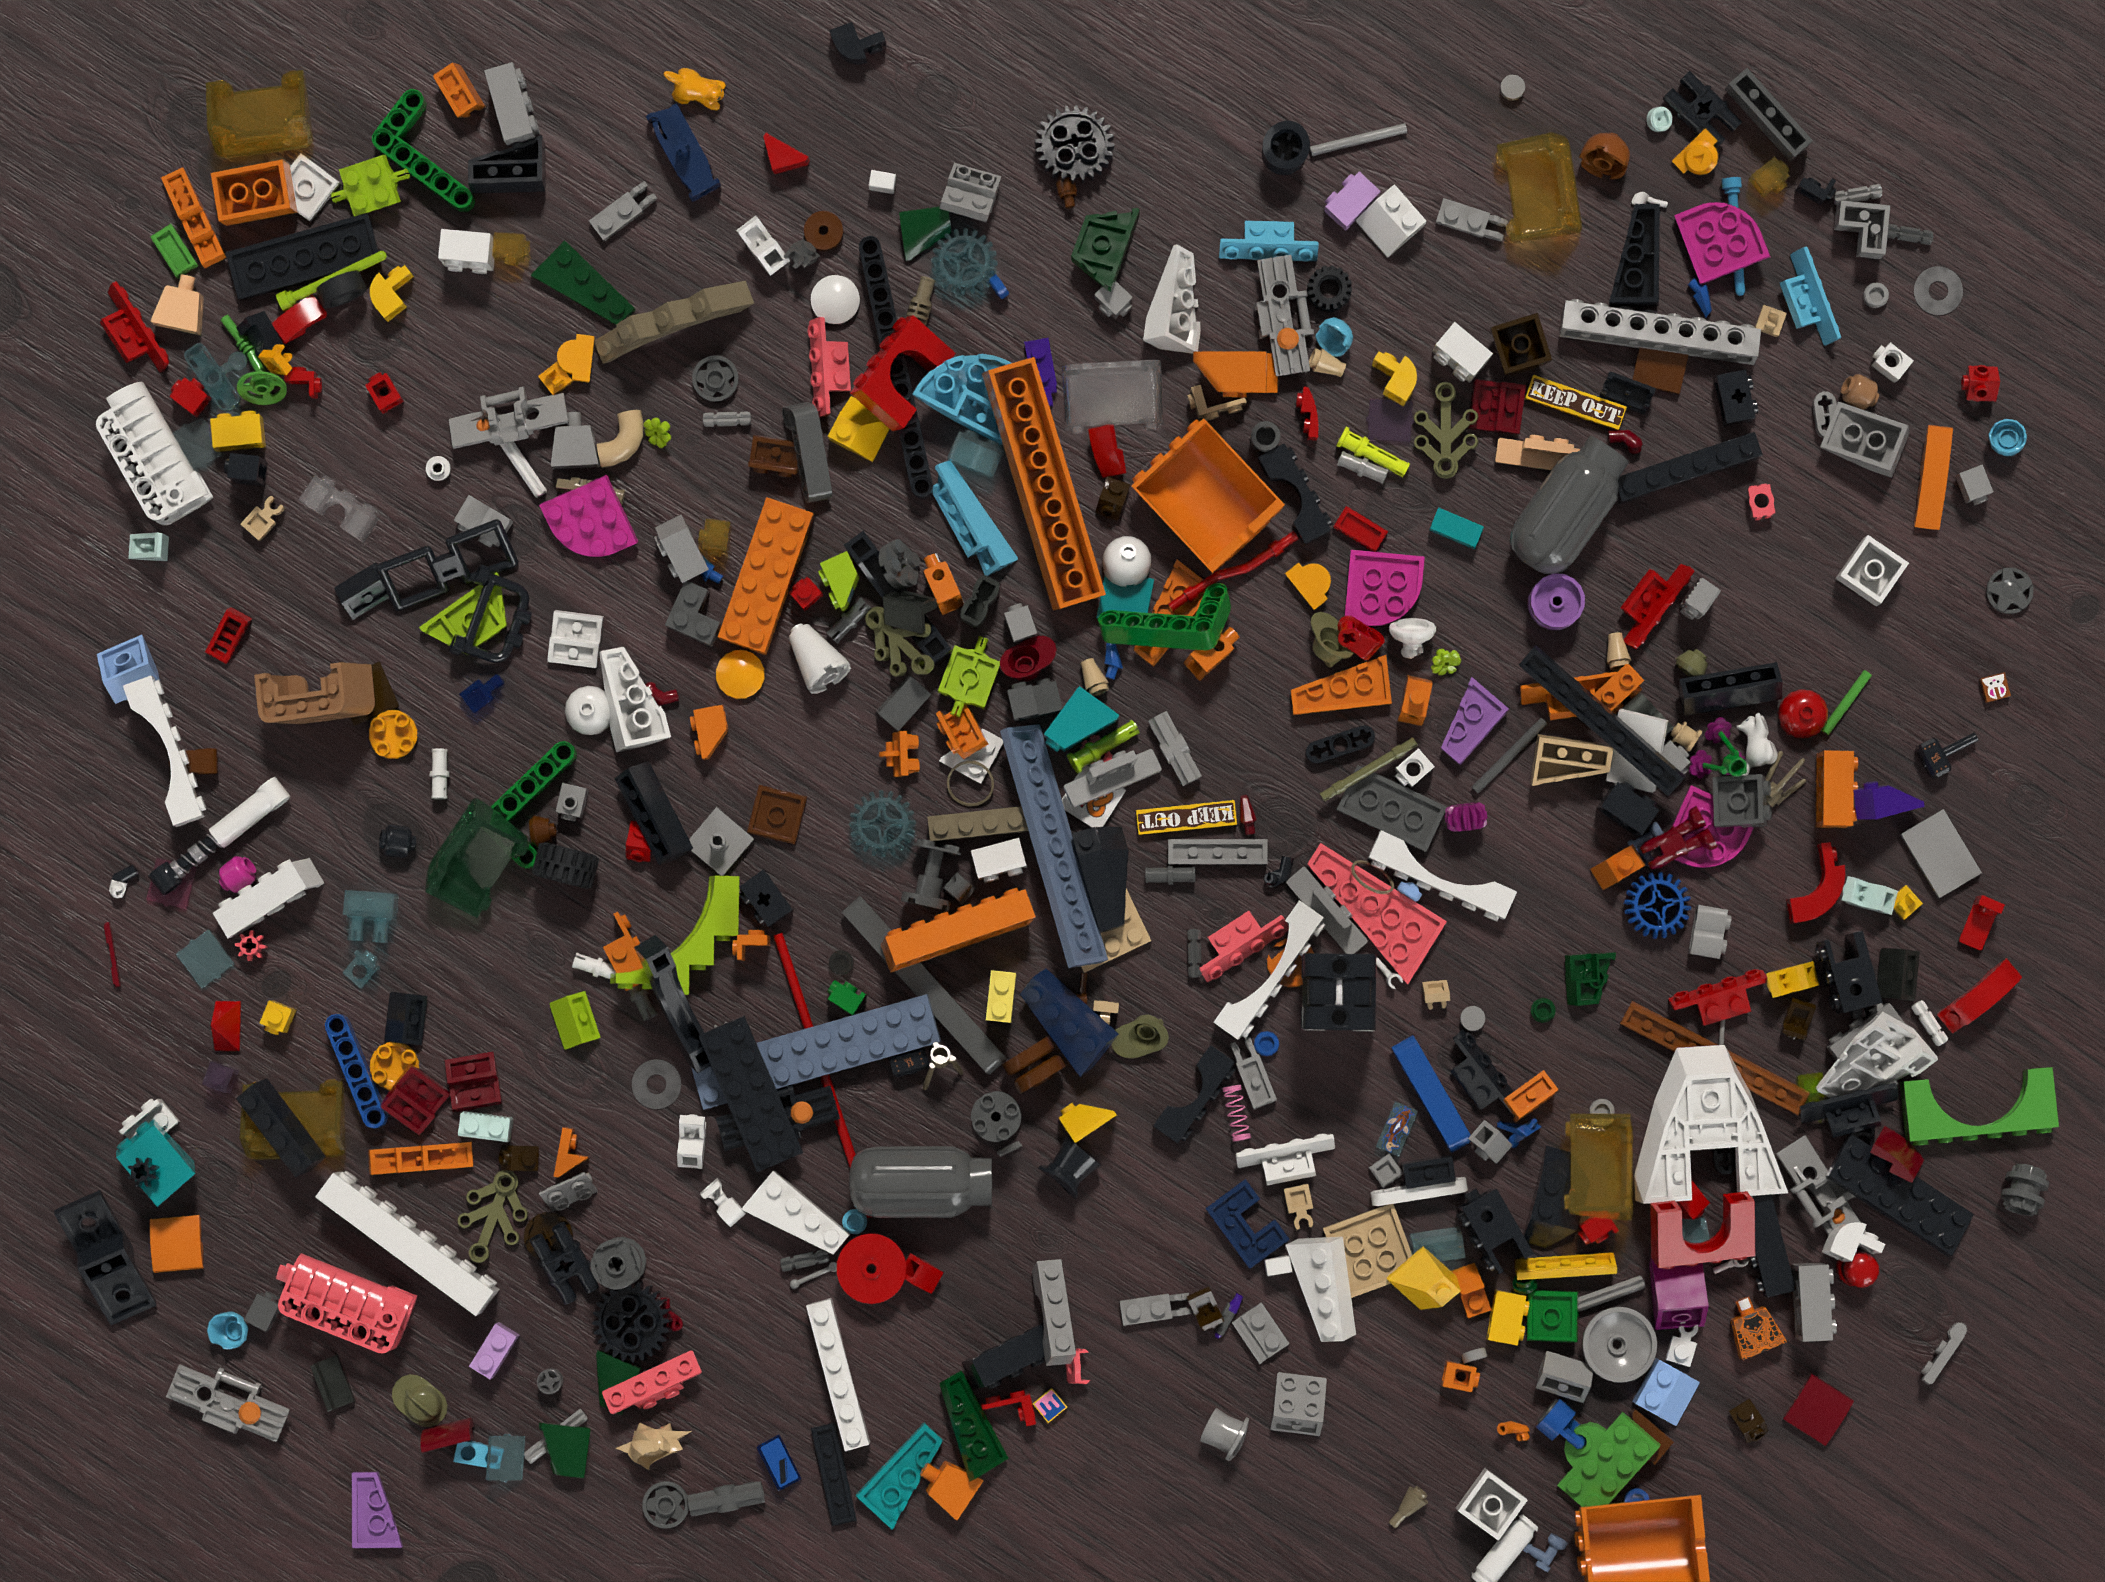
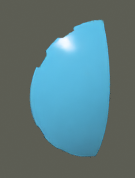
M987 354L957 356L944 361L943 364L929 371L919 382L912 395L955 422L1003 445L982 373L1011 364V362Z

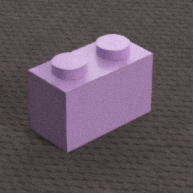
M1360 171L1355 176L1350 174L1342 183L1344 188L1338 194L1334 191L1325 200L1327 205L1324 211L1345 231L1379 197L1381 192Z
M500 1322L496 1323L469 1367L488 1379L494 1378L520 1335Z

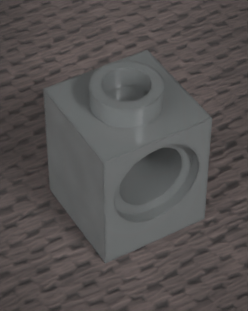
M266 1291L265 1294L262 1292L258 1293L244 1321L265 1332L269 1331L280 1312L278 1309L279 1296L269 1291Z

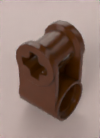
M217 749L185 750L190 762L186 764L189 774H218Z

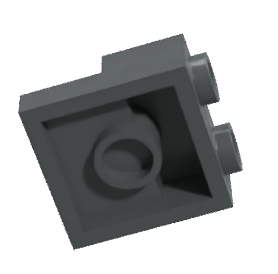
M1762 774L1741 775L1738 777H1713L1714 826L1716 828L1767 826V820L1772 819L1771 806L1767 805L1766 796L1771 795L1770 781H1766V777Z

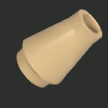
M1315 348L1309 359V366L1312 368V371L1338 377L1342 376L1346 367V363L1341 362L1322 348L1321 350Z
M1611 633L1607 635V665L1610 666V670L1616 671L1620 670L1625 664H1629L1631 658L1622 633Z
M1094 658L1080 663L1087 692L1093 696H1098L1109 690L1107 686L1109 682L1095 663Z

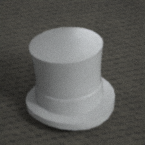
M1216 1408L1203 1430L1200 1442L1220 1449L1227 1454L1226 1460L1230 1461L1242 1447L1248 1429L1249 1418L1246 1417L1243 1422L1230 1417Z

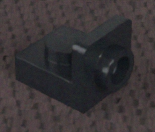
M1804 177L1795 191L1821 205L1824 200L1829 202L1836 191V188L1833 187L1836 180L1832 178L1825 189H1823L1817 180Z

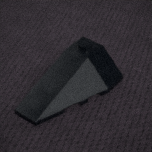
M1092 827L1072 833L1100 933L1124 927L1129 850L1122 827Z

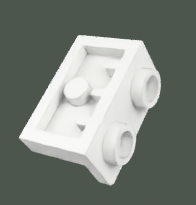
M150 1099L141 1106L142 1112L136 1117L131 1115L122 1122L123 1128L119 1132L121 1135L131 1139L137 1134L136 1129L145 1121L149 1123L153 1119L166 1132H169L180 1120L162 1099H156L155 1101Z

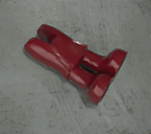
M1697 806L1688 811V818L1676 827L1672 826L1667 832L1649 839L1640 847L1643 854L1655 850L1658 846L1661 847L1664 854L1648 862L1651 869L1663 867L1680 856L1688 855V852L1697 848L1704 847L1709 851L1718 848L1708 828L1684 841L1682 836L1706 826Z

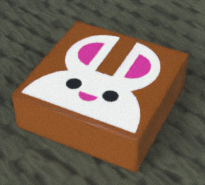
M2005 672L1979 679L1985 703L2011 696Z

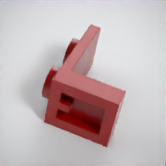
M1983 895L1976 896L1958 941L1976 950H1982L1997 914H2002L2005 904Z
M1024 1390L1011 1392L1010 1397L1001 1399L1000 1395L985 1398L986 1402L981 1404L982 1410L1021 1402L1022 1406L1018 1407L1020 1421H1025L1026 1426L1036 1424L1031 1394H1025Z

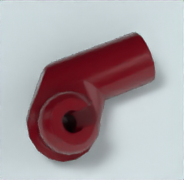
M1631 430L1608 431L1609 443L1623 442L1628 446L1631 454H1639L1641 452L1642 440Z
M653 682L645 684L646 687L650 688L651 695L658 706L679 701L677 689L662 692Z
M658 1298L659 1300L667 1299L663 1307L670 1308V1298ZM673 1311L666 1313V1317L673 1318V1321L666 1323V1326L670 1327L672 1331H680L683 1327L682 1319Z

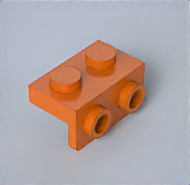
M1627 663L1593 695L1616 714L1624 707L1621 702L1627 696L1632 699L1642 690L1639 685L1645 680Z
M964 705L960 718L956 717L958 708L955 716H952L951 712L944 715L941 711H938L936 715L939 721L936 724L943 735L947 734L949 740L946 743L953 754L958 753L965 759L989 744L968 705Z
M748 930V935H737V940H733L732 953L737 956V960L745 961V946H770V936L765 935L763 930Z

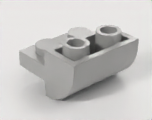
M954 163L939 209L987 222L995 203L1001 176Z

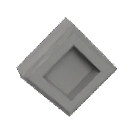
M1389 1153L1369 1167L1383 1188L1403 1175V1172Z

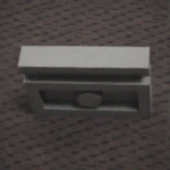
M1262 1302L1232 1321V1324L1259 1364L1289 1345V1342Z

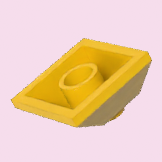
M851 396L839 413L828 434V439L873 462L890 429L856 398Z
M1071 1103L1060 1110L1063 1115L1059 1119L1076 1143L1115 1117L1116 1113L1114 1110L1083 1104L1074 1106Z
M1424 1246L1387 1277V1280L1420 1310L1443 1307L1461 1292L1457 1276Z

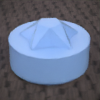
M1401 881L1397 888V891L1415 902H1418L1422 896L1418 886L1413 882L1404 883Z

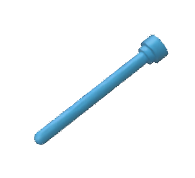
M1741 177L1721 179L1722 190H1725V194H1728V204L1739 208L1737 193H1740V188H1742ZM1743 268L1734 271L1735 293L1738 296H1742L1745 293Z

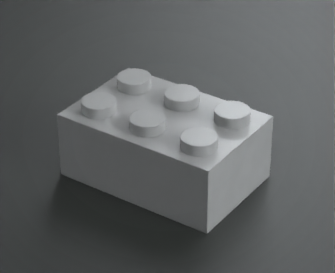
M513 62L484 70L503 139L508 148L513 147L514 144L519 142L522 144L534 140L537 137L536 135L540 134V130L534 115H530V112L534 111L530 96H528L527 91L524 92L523 88L527 87L521 69H516Z
M1824 1263L1791 1264L1796 1291H1793L1795 1339L1802 1342L1833 1340V1334L1837 1333L1836 1320L1832 1319L1831 1309H1835L1834 1294H1830V1284L1834 1283L1833 1270L1829 1269V1265Z

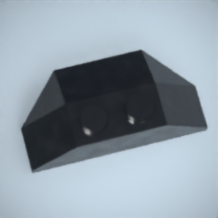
M1550 1146L1545 1147L1523 1234L1528 1244L1547 1248L1578 1230L1590 1182L1569 1151Z

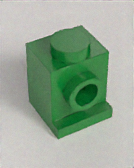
M834 980L827 990V993L830 994L828 1000L852 1015L855 1014L867 994L861 992L860 995L856 994L858 988L847 981L842 985Z

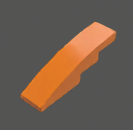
M182 167L161 177L175 211L204 269L226 259L227 257L185 169Z
M1928 425L1920 467L1921 476L1917 493L1918 503L1914 519L1915 527L1940 529L1953 435V428L1934 425Z
M472 1142L368 1150L370 1175L473 1167Z

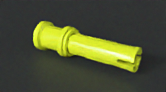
M1345 427L1336 444L1337 447L1342 446L1354 452L1356 457L1363 456L1403 478L1410 463L1369 442L1368 437L1364 436L1362 438L1351 432L1349 427Z

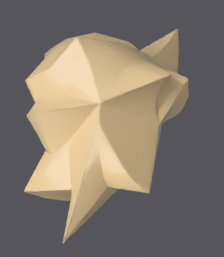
M639 1423L637 1430L634 1431L632 1441L616 1449L628 1453L634 1462L649 1470L650 1465L655 1461L683 1450L678 1440L692 1431H672L671 1423L659 1429H653Z

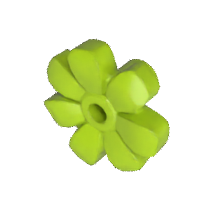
M656 417L644 422L645 435L651 436L648 441L653 445L657 444L659 448L666 446V442L671 440V435L667 433L670 429V424L667 421L660 423V419Z
M1439 649L1436 652L1437 656L1432 658L1434 664L1431 666L1433 673L1444 675L1447 670L1450 674L1457 671L1455 666L1461 663L1458 652L1453 650L1449 653L1445 649Z

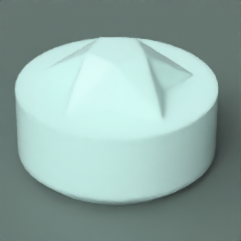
M1665 107L1652 108L1647 114V125L1652 131H1666L1672 124L1671 112Z

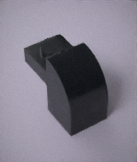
M852 22L829 30L837 53L843 60L851 64H866L865 53L869 52L870 55L876 54L883 50V46H886V40L882 31L859 40Z

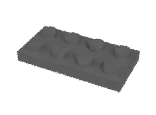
M1357 765L1354 773L1363 767ZM1372 773L1346 789L1336 810L1373 828L1404 840L1405 843L1426 852L1447 807L1379 774Z

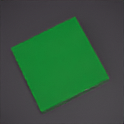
M1535 1290L1528 1294L1527 1341L1578 1342V1292Z

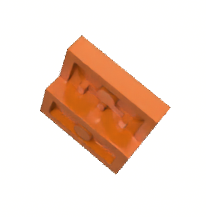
M200 1215L150 1219L151 1258L154 1273L203 1269Z

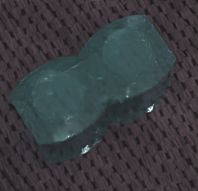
M966 429L964 433L959 431L947 460L984 477L993 479L1004 454V450L1000 449L1001 444L990 439L987 440V443L978 439V434Z

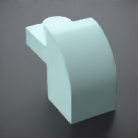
M1848 876L1843 887L1842 901L1859 908L1892 915L1898 891Z

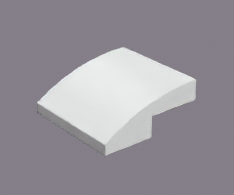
M555 610L547 662L597 668L604 616Z

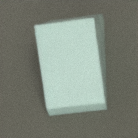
M159 532L130 534L128 559L167 561L169 537Z

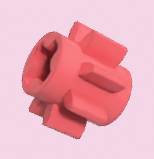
M250 930L247 937L244 934H240L242 940L240 943L235 944L241 950L238 956L242 957L246 954L248 961L253 960V955L262 958L260 952L262 949L267 948L261 942L264 936L255 937L253 930ZM252 939V943L256 944V949H251L250 953V949L246 948V943H251Z

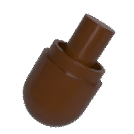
M1060 175L1056 180L1058 196H1060V199H1064L1066 209L1075 207L1073 197L1077 195L1076 183L1071 184L1070 177L1061 182Z

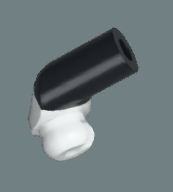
M134 864L113 874L109 891L114 898L123 897L128 880L139 875Z

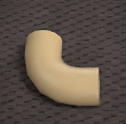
M630 410L617 414L619 423L618 436L612 441L597 444L599 461L602 468L626 461L638 450L643 438L641 410Z

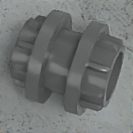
M2016 1164L2012 1167L2011 1171H2007L2005 1180L2011 1183L2010 1188L2002 1189L2000 1196L2004 1200L2003 1205L2005 1208L2020 1215H2036L2038 1209H2042L2045 1204V1200L2039 1196L2040 1191H2047L2050 1184L2046 1180L2047 1175L2045 1171L2027 1164Z

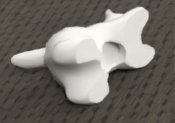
M1757 713L1755 717L1749 716L1741 725L1737 726V729L1743 731L1748 737L1746 748L1747 773L1742 775H1749L1752 767L1773 764L1778 756L1773 742L1767 740L1769 731L1764 716H1761L1760 713Z

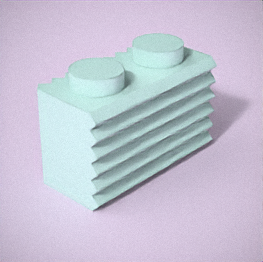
M463 1111L460 1114L458 1136L510 1142L513 1118Z

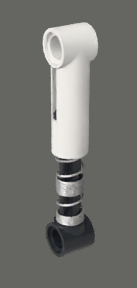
M276 777L271 778L256 790V793L209 829L210 835L206 834L207 837L204 840L198 841V844H193L192 847L187 849L188 852L185 855L181 854V858L177 861L165 862L158 866L148 875V878L163 896L168 895L182 884V878L186 876V873H189V869L193 866H198V863L201 864L208 858V854L211 852L215 853L217 847H227L268 813L282 806L291 796Z

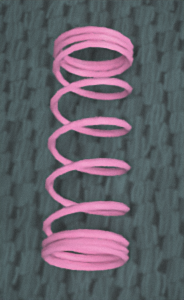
M1241 1085L1222 1088L1223 1092H1227L1223 1095L1224 1097H1241L1225 1105L1226 1107H1243L1227 1115L1229 1117H1245L1229 1125L1231 1127H1247L1231 1134L1233 1142L1251 1138L1250 1133L1234 1135L1249 1128L1248 1125H1233L1247 1118L1246 1115H1231L1245 1109V1106L1229 1105L1243 1099V1096L1227 1095L1241 1090Z

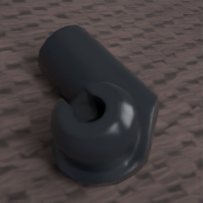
M1282 856L1279 869L1271 873L1268 872L1264 876V882L1269 887H1278L1287 882L1290 878L1294 858Z

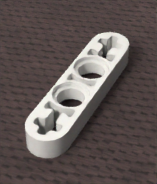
M1456 1177L1454 1182L1406 1189L1405 1185L1375 1190L1370 1194L1372 1205L1381 1206L1463 1193L1468 1191L1465 1177Z

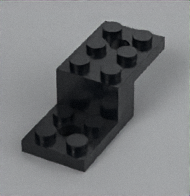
M101 1190L54 1210L55 1217L77 1253V1269L110 1325L156 1306L155 1297L134 1263L133 1246ZM85 1218H92L95 1220V1223L87 1226L82 1221ZM120 1290H125L129 1292V1295L125 1298H120L116 1296V1293Z

